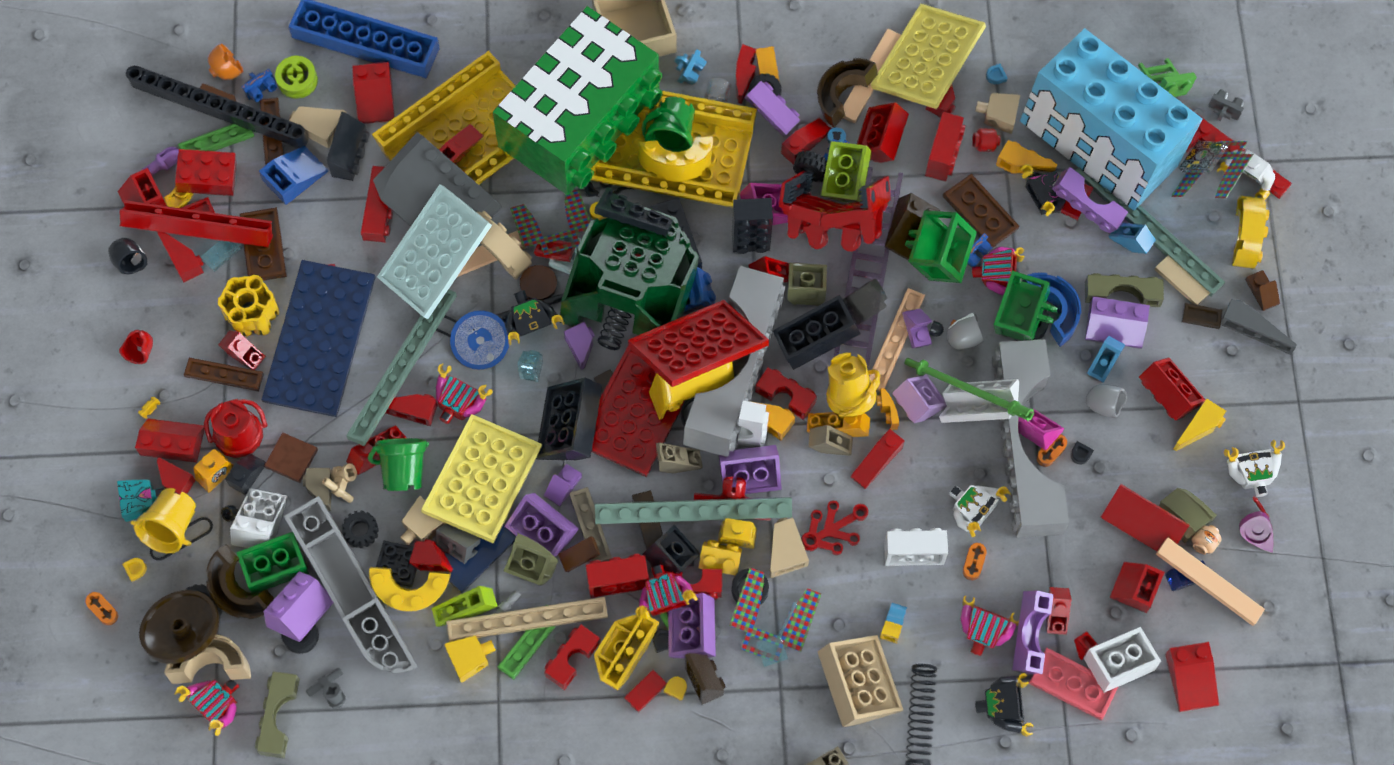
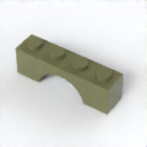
M1094 273L1088 275L1085 281V303H1090L1093 296L1107 299L1112 293L1124 291L1134 295L1140 304L1150 305V307H1161L1164 301V279H1158L1157 277L1139 278L1134 275L1120 277V275L1116 274L1102 276L1101 274Z
M272 672V677L268 678V697H265L263 701L265 713L259 722L261 733L255 742V749H257L261 756L285 758L288 737L278 730L276 716L283 704L296 699L300 680L297 674Z

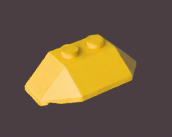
M637 614L614 621L594 653L600 681L617 691L622 687L650 645L659 621L652 617L647 619L646 615H642L640 620H638Z

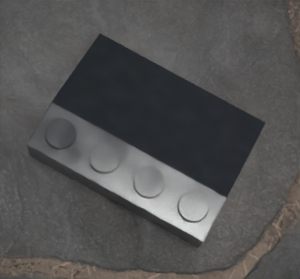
M584 377L547 387L538 438L542 448L538 453L537 460L578 461L591 458L602 391L601 384Z

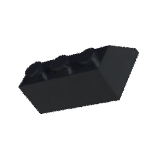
M342 111L328 153L327 164L332 177L353 181L355 175L359 173L360 165L358 163L364 156L363 147L364 143L368 142L369 132H367L364 123Z

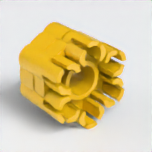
M258 275L229 279L221 296L218 298V305L225 320L232 325L234 331L240 332L242 335L245 332L247 337L252 334V330L256 335H260L261 332L263 336L267 335L270 332L269 328H271L270 321L274 320L276 314L279 315L280 313L273 293ZM247 302H254L250 307H242Z

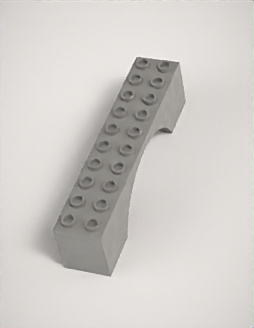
M740 266L728 304L769 339L772 337L773 325L779 315V307L782 306L784 300L783 295L786 288L783 285L784 278ZM768 346L750 353L749 359L742 371L726 385L713 391L696 393L685 424L683 445L728 457L730 451L734 452L737 442L736 438L740 434L742 427L739 426L743 400L749 402L751 400L752 389L756 385L757 374L761 370L763 356L766 354Z
M1046 339L999 342L998 348L995 349V356H992L993 368H996L997 372L994 375V381L1018 379V401L1023 406L1032 396L1045 389L1050 377ZM1011 416L1010 419H999V421L1003 422L1001 439H1005V446H1003L1004 458L1007 457L1005 474L1009 476L1010 483H1007V488L1012 498V501L1009 502L1010 513L1014 515L1012 531H1016V538L1063 535L1069 524L1064 485L1047 478L1030 462L1019 439L1018 416Z

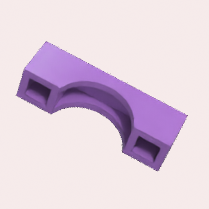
M1071 167L1064 170L1051 188L1056 192V195L1068 201L1074 209L1081 211L1088 220L1094 221L1104 232L1111 233L1117 230L1128 211L1115 201L1105 205L1093 202L1085 192V178Z
M1037 590L1023 591L1013 671L1027 674L1043 673L1045 654L1039 646V631L1043 621L1051 614L1053 594Z

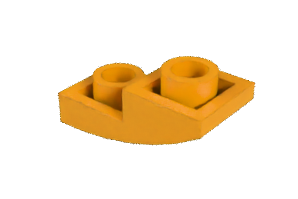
M774 46L756 49L759 75L768 73L774 75L779 80Z
M880 388L879 395L876 397L877 407L880 406L881 413H886V424H890V429L898 430L899 417L895 404L886 389Z

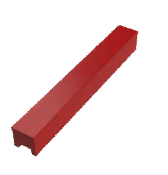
M126 200L124 201L123 209L119 211V225L122 227L269 247L273 237L272 221Z

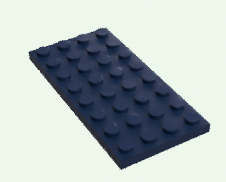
M306 260L301 261L261 399L262 402L337 417L375 282V274Z

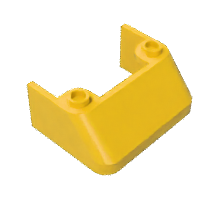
M727 363L674 387H671L656 373L649 394L658 418L663 419L667 410L670 412L678 410L683 400L695 398L696 393L713 391L735 378L733 363Z

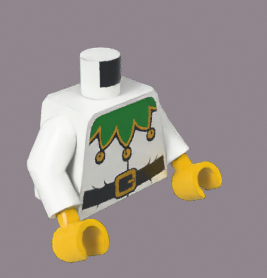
M1248 149L1241 152V154H1254ZM1254 154L1242 173L1261 185V189L1255 194V197L1257 198L1260 195L1265 200L1270 195L1269 190L1275 180V174L1268 162ZM1226 159L1225 162H1222L1217 172L1219 170L1226 172L1233 159Z
M1275 440L1271 441V447L1274 451L1267 449L1239 454L1238 449L1232 447L1233 452L1230 455L1229 450L1225 449L1224 455L1229 458L1227 460L1229 475L1238 484H1241L1244 489L1254 488L1256 497L1266 496L1268 494L1266 486L1270 485L1277 477L1281 465L1282 453L1280 451L1285 448V443L1280 440L1279 447L1275 446Z
M970 485L964 492L955 486L949 495L957 501L953 507V515L957 526L969 532L971 537H975V531L981 532L980 525L999 502L997 498H1000L1003 502L1007 501L1004 494H1011L1008 488L1003 486L998 489Z

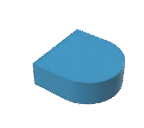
M1001 63L991 66L986 73L987 81L994 85L1006 82L1008 79Z

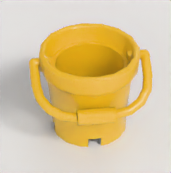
M846 352L835 356L831 360V365H828L829 386L826 393L828 407L834 413L839 414L841 418L862 415L870 410L876 402V390L880 384V373L875 369L867 370L866 361L861 355L857 354V357L851 356V353ZM870 374L875 375V379H873V381H871L869 378Z
M173 488L161 491L147 512L140 515L136 521L132 520L130 522L134 526L136 536L142 543L157 552L165 554L179 551L183 544L186 546L192 545L191 541L186 540L184 534L196 512L194 511L196 504L186 493L181 492L180 495L174 493L176 489Z

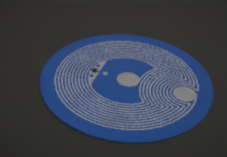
M473 311L462 316L454 325L450 336L451 349L456 359L464 366L478 370L487 369L498 364L504 358L509 348L504 321L488 311Z

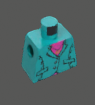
M150 480L117 481L121 516L126 522L139 518L140 515L147 512L161 491L164 490V487L154 489Z

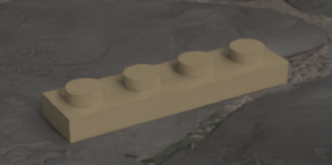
M588 487L569 493L584 540L590 536L594 537L601 554L591 561H609L612 557L601 524H595V507Z

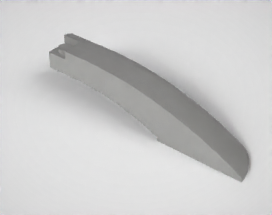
M318 496L285 515L287 523L313 565L365 658L375 667L387 672L400 673L417 668L418 666L380 598L373 590L368 577L322 499Z

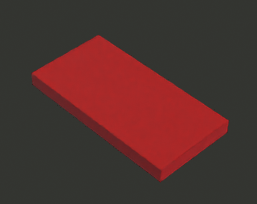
M1120 484L1100 517L1155 551L1159 550L1167 538L1178 545L1189 527L1188 523Z

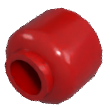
M979 128L973 133L972 145L978 152H994L997 146H1000L1001 137L997 135V131L993 128Z

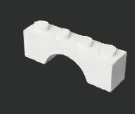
M743 400L739 416V426L742 427L738 435V446L754 448L765 444L769 412H766V405Z

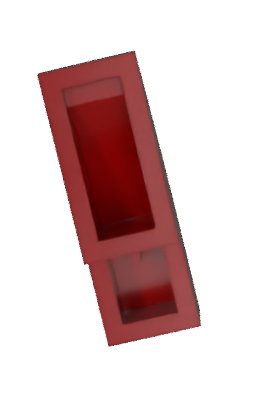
M742 44L736 64L735 85L739 104L743 103L749 90V85L756 73V66L752 65L756 57V49Z

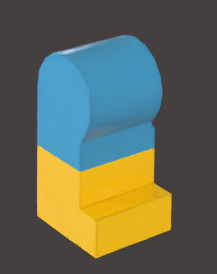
M892 602L880 639L897 644L907 607Z

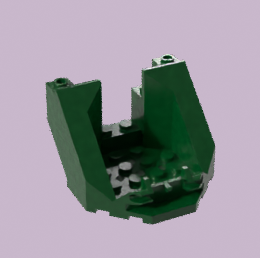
M661 213L673 219L672 227L667 236L621 223L611 218L591 220L577 247L575 260L561 301L560 316H562L565 325L574 327L580 324L583 317L602 323L605 305L634 314L632 333L636 335L643 334L683 317L696 276L699 256L690 246V241L685 232L680 229L676 217Z

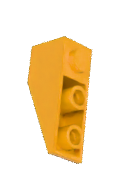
M1010 140L1006 142L996 162V166L1015 174H1024L1019 169L1025 164H1029L1033 169L1049 172L1056 171L1058 165L1053 160L1044 158L1035 151L1028 150L1019 143Z
M834 412L808 413L807 432L810 433L812 428L829 425L852 437H868L870 418L865 413L842 418Z

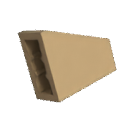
M299 106L296 111L292 112L289 121L302 125L308 138L329 149L341 111H346Z
M781 518L777 520V523H774L770 564L771 578L808 566L809 559L793 518Z

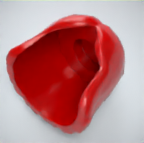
M134 330L128 334L125 342L119 348V353L128 362L145 364L153 348V338L146 331Z

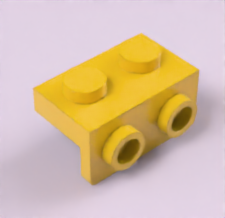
M715 540L704 541L698 568L722 569V573L736 575L739 569L742 548H738V545L731 543L721 545Z

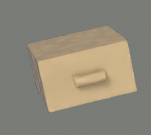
M592 0L594 11L658 53L659 57L677 52L676 32L665 0Z

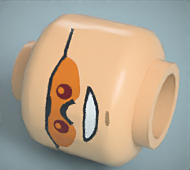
M1204 525L1191 539L1193 548L1203 555L1213 553L1221 542L1219 530L1213 525Z

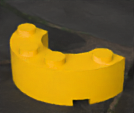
M713 136L694 138L692 147L682 152L666 150L660 146L658 141L639 142L638 159L642 167L647 172L656 174L657 178L667 181L691 180L700 176L702 171L710 166Z
M1240 195L1237 199L1236 216H1239V229L1233 249L1232 266L1255 269L1257 263L1262 261L1263 252L1261 249L1263 239L1268 235V227L1265 224L1269 218V210L1266 209V202L1263 198Z
M369 568L370 582L376 595L388 606L401 611H417L432 605L444 593L451 575L449 572L431 571L423 586L409 590L402 588L395 582L392 577L391 568Z

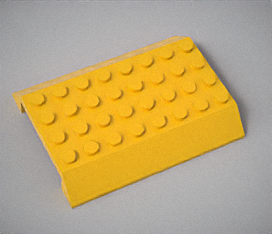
M487 51L375 131L372 136L386 158L391 161L417 132L439 150L448 140L471 124L484 137L456 165L479 185L515 159L498 147L493 111L512 91L515 85L502 72L500 62L490 51Z
M663 91L661 99L653 109L650 110L644 107L637 115L640 117V121L636 129L629 136L622 133L615 141L617 148L612 157L607 162L599 159L591 168L594 171L591 180L733 208V200L739 198L757 109ZM667 97L683 98L686 100V105L690 107L691 103L694 106L695 115L691 132L693 137L692 145L694 144V138L713 136L710 166L708 169H704L700 176L691 180L667 181L657 178V175L653 172H647L638 159L639 142H645L642 135L643 120L647 114L658 108L660 102L662 101L663 103ZM653 120L648 121L646 131L649 128V126L653 123Z

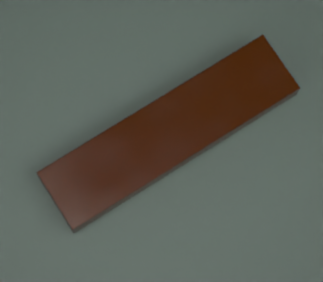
M278 97L261 99V111L280 117ZM263 135L265 165H267L273 159L284 155L283 142Z
M189 357L184 376L259 392L264 373Z

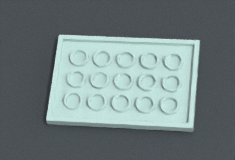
M439 184L377 278L419 314L428 319L492 224L446 187Z

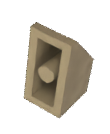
M829 425L810 429L808 447L820 453L849 456L852 454L853 437Z
M306 468V475H303V486L306 487L308 493L313 498L319 496L327 510L331 511L332 493L329 488L322 484L324 478H329L332 481L331 469Z

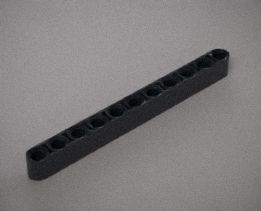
M136 65L130 66L126 70V77L135 89L236 124L295 147H304L308 143L307 133L300 124Z

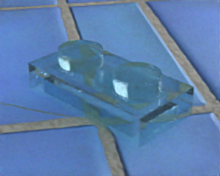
M220 240L203 254L201 259L215 272L240 251L242 245L240 243Z

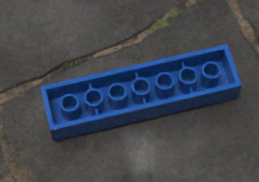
M300 0L289 25L291 37L373 63L389 62L390 68L426 79L440 49L437 37L314 0Z

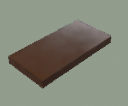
M972 173L943 193V198L977 232L976 234L979 237L984 233L988 236L986 241L992 247H995L1020 227Z
M277 207L240 213V217L272 221L273 237L269 247L244 244L248 276L258 275L263 281L287 277Z

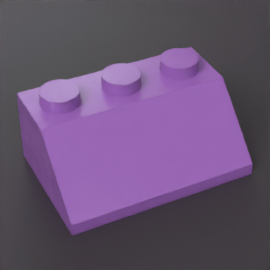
M760 81L746 95L745 99L784 137L800 121L798 118L799 114L793 108L789 109L785 105L786 101L780 95L776 96L772 92L773 88L767 82L763 83Z
M1093 296L1089 304L1085 340L1104 343L1107 337L1111 336L1125 344V346L1142 349L1150 305Z
M776 445L737 449L734 452L730 451L728 457L718 455L722 486L724 478L733 476L732 487H736L737 477L743 478L746 481L745 494L782 490L779 454Z
M535 493L524 496L505 524V527L517 536L519 533L534 540L546 548L554 557L569 544L579 529Z
M299 571L264 610L266 627L300 642L330 608L333 601L327 590L316 578Z
M704 593L695 594L697 597L696 601L694 598H691L688 601L689 605L668 611L670 658L685 659V654L687 653L705 654L708 658L716 657L714 598Z

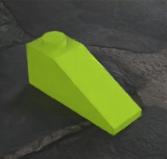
M478 586L431 609L436 627L447 625L446 621L474 617L498 606L493 589Z

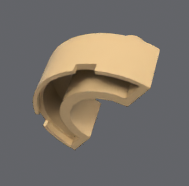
M477 211L480 216L492 224L480 244L517 280L532 264L530 261L532 257L519 247L521 243L514 236L510 237L505 233L507 229L501 223H494L487 212L483 211L481 213Z
M216 634L211 644L196 657L182 663L167 664L165 675L172 684L192 683L197 671L205 665L212 663L222 664L231 680L251 679V670L247 659L239 647L231 639Z

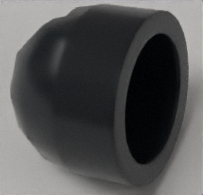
M933 321L929 334L938 337L944 332V327L940 322Z
M234 505L225 506L221 510L222 518L230 522L235 519L239 510Z

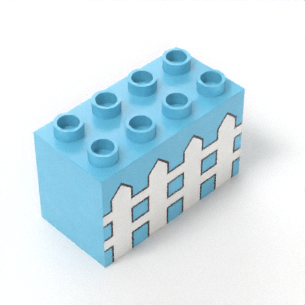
M1084 28L1038 72L1020 122L1073 164L1080 167L1091 178L1093 177L1096 182L1107 188L1110 193L1121 199L1134 211L1179 166L1203 118Z

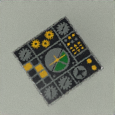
M1198 141L1179 166L1180 171L1209 174L1228 148L1226 142Z

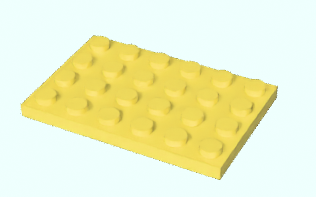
M920 4L880 68L878 75L872 81L871 87L874 90L937 109L986 28L985 22Z
M471 414L423 505L421 513L494 544L542 448V444Z

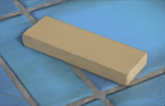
M1169 255L1154 269L1192 304L1199 305L1210 294Z

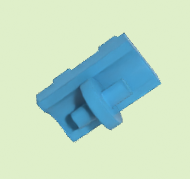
M698 49L690 56L689 60H687L689 56L686 53L675 58L676 69L681 71L684 68L677 80L679 83L682 84L686 81L694 85L697 81L699 74L692 71V68L694 67L701 71L707 63L700 56L701 51Z

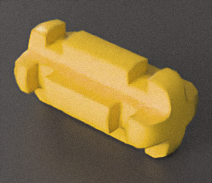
M151 397L152 400H148L142 407V410L138 411L142 418L147 419V415H151L157 408V405H160V401L156 397Z

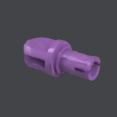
M176 147L164 149L155 155L156 160L142 168V170L148 168L152 176L162 169L168 170L177 163L179 150Z

